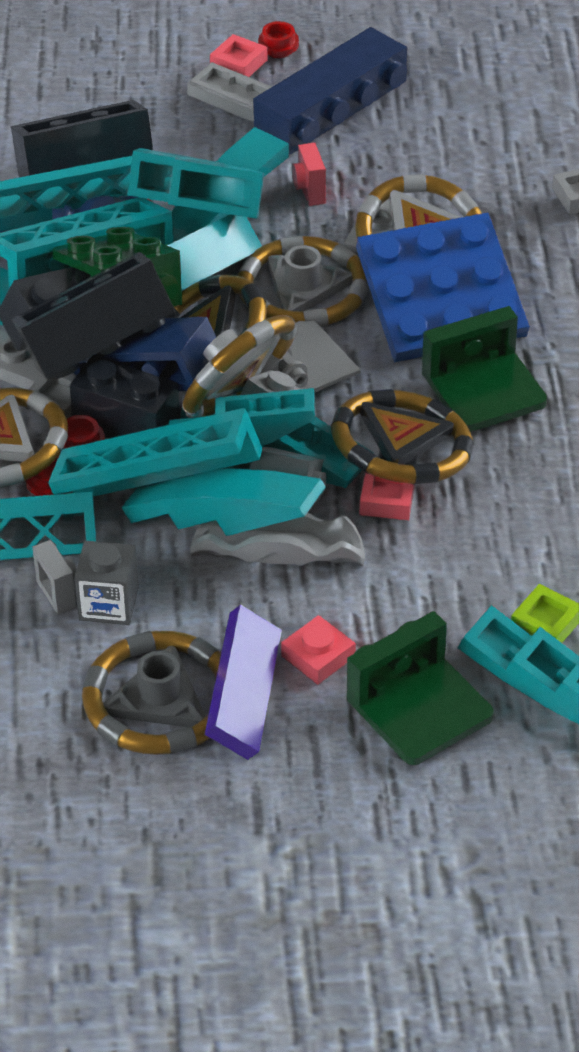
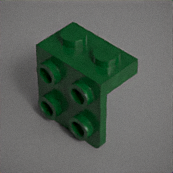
M113 227L107 229L104 236L95 238L91 236H75L67 239V244L53 248V259L86 272L91 277L141 252L152 261L173 307L182 305L180 250L162 244L159 238L138 235L130 227Z
M510 306L423 331L422 375L442 404L454 410L465 422L470 432L542 410L547 404L546 393L515 353L518 316Z
M435 611L415 621L404 623L397 631L373 644L360 647L353 655L347 658V701L409 765H418L490 724L493 720V707L445 659L447 623Z

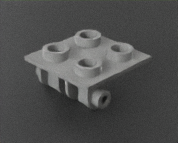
M315 320L298 321L295 323L297 334L294 341L283 356V359L272 370L285 373L293 378L296 382L295 386L300 389L314 388V393L361 373V369Z

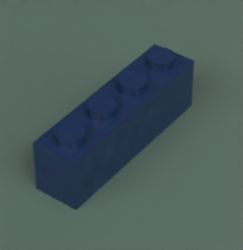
M369 27L253 98L254 127L289 143V154L291 155L298 150V145L311 143L314 139L406 82L407 46L373 27Z

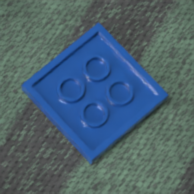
M488 212L357 237L356 250L394 363L422 357L423 331L510 306L518 316L516 338L527 336L530 326Z

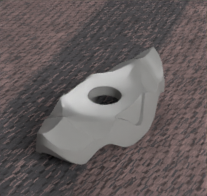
M308 512L304 517L229 536L224 534L216 520L199 524L190 545L191 556L200 553L218 557L230 555L249 563L304 565L312 561H329L335 564L355 562L364 566L365 561L362 539L356 526L347 516H340L332 520H321Z

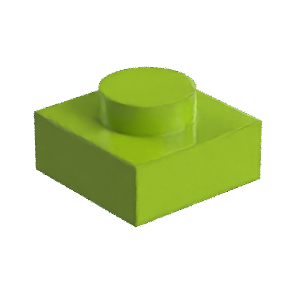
M538 584L513 612L511 620L531 636L541 627L563 643L579 624V603Z

